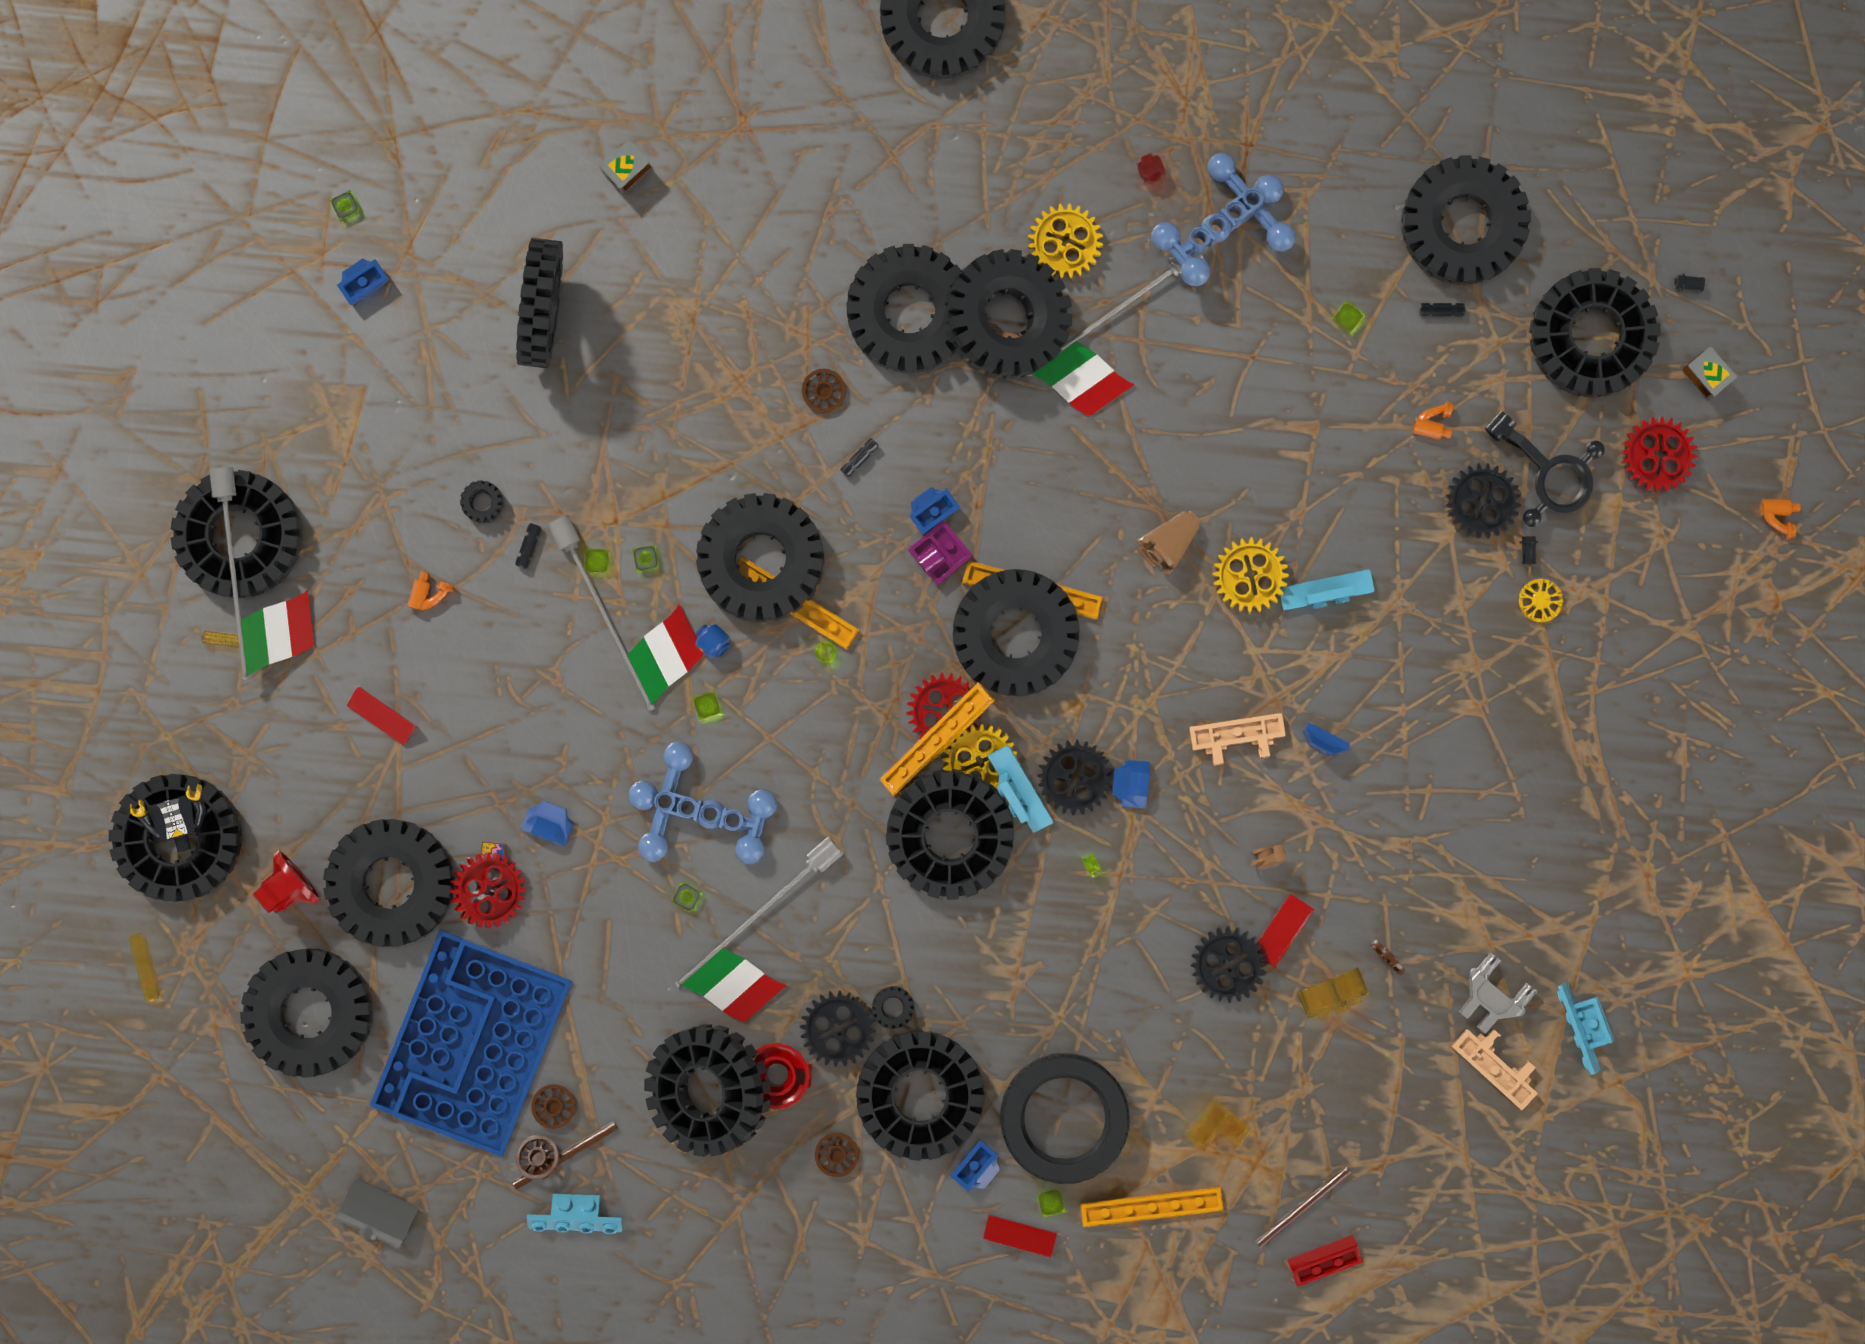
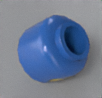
M705 624L696 632L698 636L695 642L696 647L708 658L716 657L718 659L730 647V644H728L730 641L729 635L717 624L710 626Z

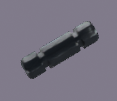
M1421 303L1419 314L1420 316H1429L1430 314L1432 316H1451L1452 314L1454 316H1464L1465 304L1433 303L1430 305V303Z
M869 438L864 443L865 446H861L849 459V462L840 468L846 477H850L855 472V469H858L870 457V453H874L878 449L879 445L875 440Z
M529 523L526 532L528 534L524 535L519 550L521 554L517 556L515 562L516 566L523 569L529 567L531 561L529 557H532L538 541L536 536H539L541 532V527L533 523Z

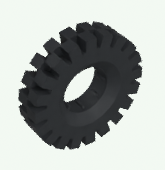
M881 0L880 21L882 34L886 44H889L892 54L897 60L900 58L903 61V65L911 71L916 69L920 71V75L932 78V75H939L940 79H951V75L958 74L960 77L970 73V69L974 67L978 69L986 62V58L989 55L992 56L998 47V42L1002 38L1004 31L1005 0H962L966 6L964 13H968L966 24L961 25V30L955 35H946V37L933 36L931 31L926 32L921 26V17H918V10L921 4H925V0Z
M1460 155L1457 159L1450 157L1441 160L1436 166L1433 165L1427 169L1409 191L1401 215V221H1403V227L1401 228L1403 240H1407L1408 246L1406 248L1411 257L1415 256L1419 261L1417 265L1424 271L1427 269L1433 273L1432 277L1441 281L1444 279L1451 280L1450 284L1462 285L1465 282H1469L1470 285L1481 283L1485 279L1490 280L1499 275L1522 251L1530 232L1528 224L1531 222V210H1527L1529 201L1525 191L1521 192L1519 189L1521 183L1514 175L1510 177L1506 173L1508 169L1498 163L1495 166L1490 163L1491 159L1481 156L1478 159H1472L1471 155ZM1457 198L1473 199L1482 205L1481 208L1486 210L1489 222L1486 223V226H1489L1486 236L1483 239L1479 237L1477 239L1478 242L1474 244L1457 243L1449 238V233H1445L1441 220L1444 219L1442 211L1447 203L1451 205L1453 203L1452 200Z
M531 238L523 272V284L521 286V303L519 304L518 336L516 341V360L518 365L548 368L550 365L555 342V331L557 329V314L560 305L559 296L562 285V241Z
M903 244V247L895 248L894 245L883 249L884 252L879 255L875 253L867 259V263L859 268L853 283L850 284L846 305L848 324L856 344L860 346L862 352L870 360H875L877 365L886 369L892 368L895 369V372L907 373V371L919 373L931 367L936 368L942 365L947 358H951L956 353L954 350L959 347L956 341L949 342L946 332L950 330L949 324H944L943 313L948 309V306L944 305L946 294L951 291L949 286L953 279L960 274L961 269L957 264L954 265L948 256L942 252L939 254L933 251V248L925 245L915 247L914 244ZM915 286V289L919 287L925 290L930 295L929 300H933L935 305V314H931L930 318L933 319L930 324L923 330L919 328V331L915 333H904L903 329L898 331L890 325L891 319H887L885 316L884 308L885 304H889L888 297L896 289L900 291V287Z
M1003 249L995 250L988 255L983 254L960 271V274L950 284L951 291L946 294L944 305L948 306V309L943 313L944 324H949L950 330L946 334L950 343L956 341L959 346L954 351L961 359L968 357L970 359L968 366L975 371L984 369L986 370V376L997 378L1001 375L1003 380L1015 379L1018 376L1023 378L1049 364L1062 351L1060 348L1066 344L1070 335L1067 329L1072 326L1073 314L1067 313V309L1072 306L1070 296H1063L1061 291L1066 286L1062 279L1054 280L1051 275L1055 270L1047 263L1043 266L1039 265V257L1031 253L1024 257L1021 250L1010 249L1006 253H1004ZM992 294H1011L1024 305L1028 321L1026 329L1020 332L1022 336L1017 338L1008 336L1006 338L997 334L990 327L986 319L987 313H985L987 302L992 300Z
M1589 268L1583 272L1579 270L1555 283L1542 296L1541 301L1538 302L1533 312L1535 315L1530 322L1529 333H1532V339L1530 340L1531 351H1535L1537 356L1534 360L1539 369L1543 368L1547 372L1545 377L1553 384L1555 382L1560 384V389L1570 394L1577 392L1579 396L1591 397L1593 395H1598V397L1608 396L1627 388L1638 380L1652 364V358L1657 354L1660 344L1657 342V338L1661 335L1660 323L1656 322V317L1659 316L1655 305H1650L1648 301L1650 296L1645 289L1639 290L1635 286L1638 282L1629 276L1623 278L1618 271L1609 269L1605 272L1601 271V268ZM1590 309L1603 310L1604 314L1607 312L1616 321L1615 326H1618L1619 339L1615 341L1616 347L1611 353L1606 355L1603 352L1601 356H1592L1587 354L1588 351L1583 352L1575 344L1576 338L1572 336V325L1577 322L1575 317L1581 311L1585 310L1587 313Z
M238 470L233 471L236 495L232 496L231 501H227L228 511L241 509V512L244 514L248 511L255 517L256 521L254 523L259 526V539H256L257 544L249 554L244 553L245 556L234 558L238 598H245V596L254 597L263 594L264 590L268 588L273 589L281 583L279 580L283 576H288L293 569L291 565L294 559H298L301 550L298 546L299 541H302V529L299 528L301 520L298 511L292 505L293 501L279 486L259 474ZM210 475L200 479L201 483L199 485H192L185 492L187 497L184 501L179 500L175 508L178 511L177 516L172 518L170 529L173 530V537H170L171 546L176 551L177 556H175L179 567L185 570V575L192 582L197 583L201 588L211 593L234 598L229 555L226 554V557L221 555L215 548L217 544L213 543L212 539L213 528H216L214 524L224 514L223 502H218L217 498H212Z
M756 493L744 495L742 499L737 500V498L726 502L727 506L722 509L718 508L711 515L712 519L710 522L705 523L701 531V539L697 543V570L707 593L725 612L731 613L736 618L748 621V619L755 620V622H767L770 619L777 621L786 618V615L791 612H797L803 607L802 604L806 600L809 601L816 592L815 588L817 584H820L823 575V544L814 522L811 521L809 515L801 507L798 508L794 505V502L784 497L782 499L777 498L775 494L764 493L763 496H757ZM756 535H768L771 540L775 538L784 547V549H781L782 553H786L784 567H780L781 572L772 580L767 578L766 582H754L751 577L746 579L738 571L740 565L736 564V555L738 549H742V543L750 537L754 539Z
M1021 569L993 573L970 588L958 606L952 633L956 655L967 674L977 683H981L987 690L1006 696H1027L1038 693L1055 684L1063 677V674L1074 661L1080 641L1077 612L1065 591L1044 575ZM1011 607H1020V611L1023 608L1031 611L1037 617L1034 620H1039L1042 635L1041 637L1038 636V639H1041L1039 645L1032 653L1027 651L1029 655L1021 658H1012V654H1010V657L1001 654L995 648L998 645H993L990 630L994 629V626L991 625L995 617L1000 612L1005 614L1003 610Z
M944 769L933 771L932 774L928 776L923 775L914 780L913 784L907 786L900 793L899 798L891 809L886 831V845L889 848L888 854L892 864L896 865V871L903 880L907 879L910 882V886L918 892L923 890L928 893L927 896L939 899V896L947 897V900L959 899V896L964 895L968 898L978 894L979 890L987 889L992 885L994 880L998 876L1000 877L1005 870L1007 862L1011 857L1014 841L1012 814L1009 812V806L1005 799L998 794V790L990 782L988 784L984 782L982 777L971 773V775L966 774L964 770L956 769L944 772ZM954 811L955 815L960 813L971 821L969 825H973L975 829L976 840L972 839L971 843L974 845L965 855L961 853L960 857L954 859H947L945 855L940 857L930 849L931 844H927L925 831H928L929 827L926 825L935 815L939 817L941 812Z
M183 774L155 776L150 778L149 781L141 782L133 787L134 791L131 794H126L119 802L121 807L118 811H114L111 822L114 823L113 830H109L108 842H112L113 849H110L112 861H116L118 864L116 870L120 876L126 878L130 882L128 885L137 892H142L145 896L155 900L172 902L200 898L210 893V890L219 887L225 881L224 877L227 874H231L236 865L234 862L235 857L240 854L241 844H239V836H242L241 824H237L236 817L238 815L234 806L228 803V797L221 790L214 788L215 785L206 780ZM197 784H200L202 786L201 796L206 807V814L203 824L199 828V833L196 834L198 836L196 849L191 851L192 855L182 862L179 860H175V863L166 862L161 859L162 855L155 853L151 843L154 842L151 839V833L143 827L137 817L131 814L130 804L135 809H139L141 807L138 800H143L145 810H147L146 807L185 796L188 785H190V789L193 792H197Z
M381 819L352 829L353 831L350 834H346L338 842V847L332 850L328 861H330L328 868L324 870L323 880H326V888H323L324 897L329 902L330 907L328 909L332 917L336 918L339 922L338 925L346 933L352 934L353 938L373 946L394 947L406 945L428 935L443 920L446 915L445 912L450 907L451 900L453 899L452 893L449 890L455 888V885L450 883L455 878L452 876L451 869L453 866L450 857H447L444 851L446 849L429 831L407 821ZM388 857L403 861L401 864H406L413 874L411 880H414L413 892L411 896L407 895L409 899L399 907L391 905L392 909L377 905L378 901L373 902L366 888H369V886H366L368 871L373 870L371 867L377 861L383 858L384 861H388Z
M310 948L282 953L263 964L259 968L260 971L254 974L247 984L249 988L243 994L241 1004L244 1007L243 1012H240L241 1024L245 1026L244 1037L247 1043H251L253 1047L251 1051L256 1057L263 1059L266 1062L265 1065L274 1071L279 1070L284 1075L292 1077L302 1076V1078L327 1074L347 1064V1061L354 1058L360 1051V1046L368 1037L370 1032L368 1027L372 1023L373 1012L370 1011V1004L372 1003L370 992H367L365 988L366 982L361 974L358 975L356 973L355 967L332 952ZM302 987H311V991L319 990L327 997L325 1001L331 1005L332 1013L331 1017H328L330 1020L328 1027L323 1033L321 1031L317 1032L318 1036L314 1038H304V1034L299 1036L294 1034L288 1028L289 1023L286 1024L284 1020V1009L287 1008L285 1006L286 1000L292 993L297 994V989Z
M702 1024L671 1035L664 1040V1044L659 1045L653 1052L656 1058L648 1062L646 1072L650 1073L652 1077L644 1079V1091L652 1092L653 1094L652 1097L645 1099L648 1110L657 1109L658 1112L651 1119L657 1128L666 1126L667 1129L662 1135L670 1143L679 1140L677 1148L686 1153L694 1150L693 1155L705 1157L709 1154L711 1157L717 1156L742 1146L757 1134L755 1130L762 1128L766 1118L761 1114L769 1111L771 1099L764 1098L763 1094L771 1091L770 1080H761L760 1074L767 1072L764 1062L755 1063L753 1058L758 1052L753 1045L750 1044L744 1047L742 1044L745 1038L737 1032L729 1034V1028L718 1025L712 1028V1024ZM696 1067L710 1071L721 1085L723 1099L721 1107L715 1110V1115L700 1111L690 1099L688 1080L690 1074L695 1072L694 1069Z
M910 1031L896 1035L883 1042L868 1057L859 1075L857 1084V1109L868 1135L882 1149L885 1148L890 1154L900 1158H909V1160H932L958 1149L973 1134L972 1132L981 1118L984 1105L982 1078L972 1057L954 1040L930 1031ZM916 1070H924V1074H927L928 1071L936 1075L941 1080L939 1085L943 1084L946 1091V1100L942 1099V1103H945L942 1110L936 1116L932 1114V1118L925 1121H916V1117L912 1120L904 1116L899 1111L902 1109L901 1106H896L894 1092L899 1090L896 1088L899 1080L904 1075L909 1077L908 1073Z

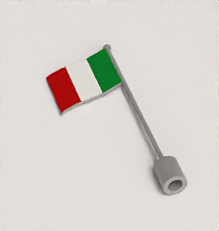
M1192 254V255H1191L1192 257H1200V258H1203L1202 254H1200V255H1194V254ZM1172 256L1169 259V271L1072 338L1060 348L1062 351L1055 359L1028 376L1034 375L1051 386L1073 408L1089 417L1135 384L1118 375L1096 353L1077 341L1172 273L1175 277L1179 275L1182 278V266Z
M233 467L209 469L212 498H217L218 502H223L243 674L241 679L247 681L250 678L248 675L271 663L299 655L314 645L308 589L290 600L262 608L241 619L227 501L232 500V496L236 495Z
M563 516L549 523L547 527L559 551L571 552L648 706L646 709L649 711L654 710V703L663 692L690 671L704 655L696 647L695 642L697 638L680 604H678L666 620L647 633L627 654L575 551L580 538L569 516Z
M829 837L824 839L807 855L809 866L679 982L676 980L675 986L677 988H682L683 986L705 997L727 1015L746 1022L787 984L769 977L747 959L724 947L812 869L815 872L820 870L823 873L843 855L839 847Z

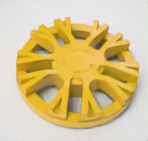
M1535 579L1528 582L1521 589L1518 602L1521 612L1529 620L1547 622L1559 614L1563 605L1561 590L1554 582L1547 579ZM1537 583L1538 591L1535 592L1530 585ZM1543 583H1546L1545 591H1541ZM1550 587H1553L1556 591L1552 595L1548 594V589ZM1525 591L1531 592L1533 594L1532 597L1527 595ZM1558 596V601H1551L1550 597ZM1523 598H1529L1531 604L1524 606ZM1552 603L1558 605L1555 612L1549 607ZM1533 606L1535 609L1529 614L1527 610ZM1546 608L1550 614L1549 617L1546 616V613L1544 611V609ZM1537 610L1542 612L1541 619L1534 617Z

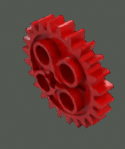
M1663 416L1656 423L1654 417H1651L1649 425L1643 420L1640 422L1641 428L1637 425L1632 427L1635 434L1631 432L1626 434L1630 441L1622 442L1627 449L1622 450L1620 454L1626 455L1627 458L1622 460L1621 463L1628 464L1629 466L1624 472L1631 471L1633 473L1629 480L1638 479L1636 486L1639 487L1645 483L1646 491L1654 486L1655 493L1659 492L1662 486L1664 492L1669 491V484L1673 489L1678 488L1677 481L1681 484L1686 482L1683 475L1687 477L1692 475L1688 468L1696 467L1691 460L1698 458V455L1692 454V451L1697 446L1690 445L1689 443L1694 437L1687 438L1685 436L1689 429L1680 430L1682 423L1673 426V419L1670 418L1665 423ZM1659 434L1662 435V440L1660 444L1658 438ZM1647 436L1652 439V448H1648L1643 444L1644 437ZM1668 438L1675 440L1676 448L1674 450L1668 448L1666 444ZM1659 450L1664 457L1659 459L1654 453ZM1646 459L1651 462L1652 468L1650 471L1643 469V460ZM1667 461H1670L1675 465V471L1673 473H1670L1665 469V463ZM1658 462H1659V471H1660V474H1659V475L1656 474V469H1657V466H1658Z
M940 672L939 679H936L933 674L930 675V682L923 678L922 683L924 686L922 688L915 685L918 692L917 694H909L914 700L913 702H906L907 705L912 707V710L907 711L906 714L913 716L908 721V724L916 725L912 732L920 731L919 739L934 726H927L925 724L924 718L927 714H935L936 723L942 718V713L924 709L923 706L931 705L942 708L946 704V708L951 709L953 707L952 698L955 695L960 694L964 697L971 690L967 689L969 681L961 684V676H958L954 681L952 673H949L947 679H945L943 673ZM933 690H938L941 694V698L937 703L929 701V693ZM973 722L975 728H978L979 726Z
M485 852L483 858L481 854L476 853L475 861L468 857V865L459 864L462 872L454 871L458 879L450 881V883L456 885V889L449 890L450 893L456 894V897L451 902L459 904L454 910L457 912L463 911L460 918H468V924L473 925L476 921V927L482 928L485 923V927L491 929L493 922L496 927H500V920L504 923H509L508 915L516 917L513 911L514 908H522L518 904V900H525V897L520 895V892L526 890V888L520 887V883L524 882L525 878L517 877L521 873V869L513 870L516 863L511 861L507 864V856H503L500 859L499 853H494L491 858L490 852ZM491 868H494L496 871V876L493 880L488 878V871ZM503 878H505V882L497 885ZM474 880L476 882V889L470 893L468 885ZM486 886L492 887L491 889H489V895L483 894L487 891ZM503 888H506L508 895L504 900H501L499 893ZM479 896L474 900V902H471V899L473 897ZM486 900L488 909L482 913L480 911V904Z

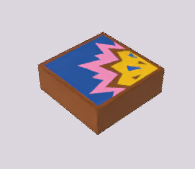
M482 841L481 856L484 858V853L490 852L492 858L494 853H499L501 859L505 856L506 844Z

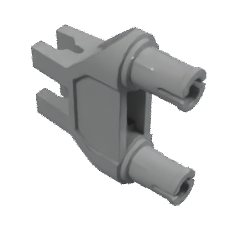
M1490 952L1478 968L1470 970V998L1458 1011L1467 1019L1478 1006L1487 1011L1476 1026L1477 1029L1485 1034L1498 1019L1524 1015L1526 1010L1524 1007L1538 993L1534 988H1531L1532 986L1525 983L1514 998H1508L1489 982V975L1501 963Z

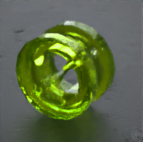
M828 641L819 643L815 650L816 658L822 663L832 662L836 657L835 646ZM830 647L832 649L830 651L832 653L831 657L825 656L822 658L819 655L822 654L819 651L820 648L826 649Z
M1092 852L1089 853L1087 858L1081 857L1090 876L1095 871H1101Z

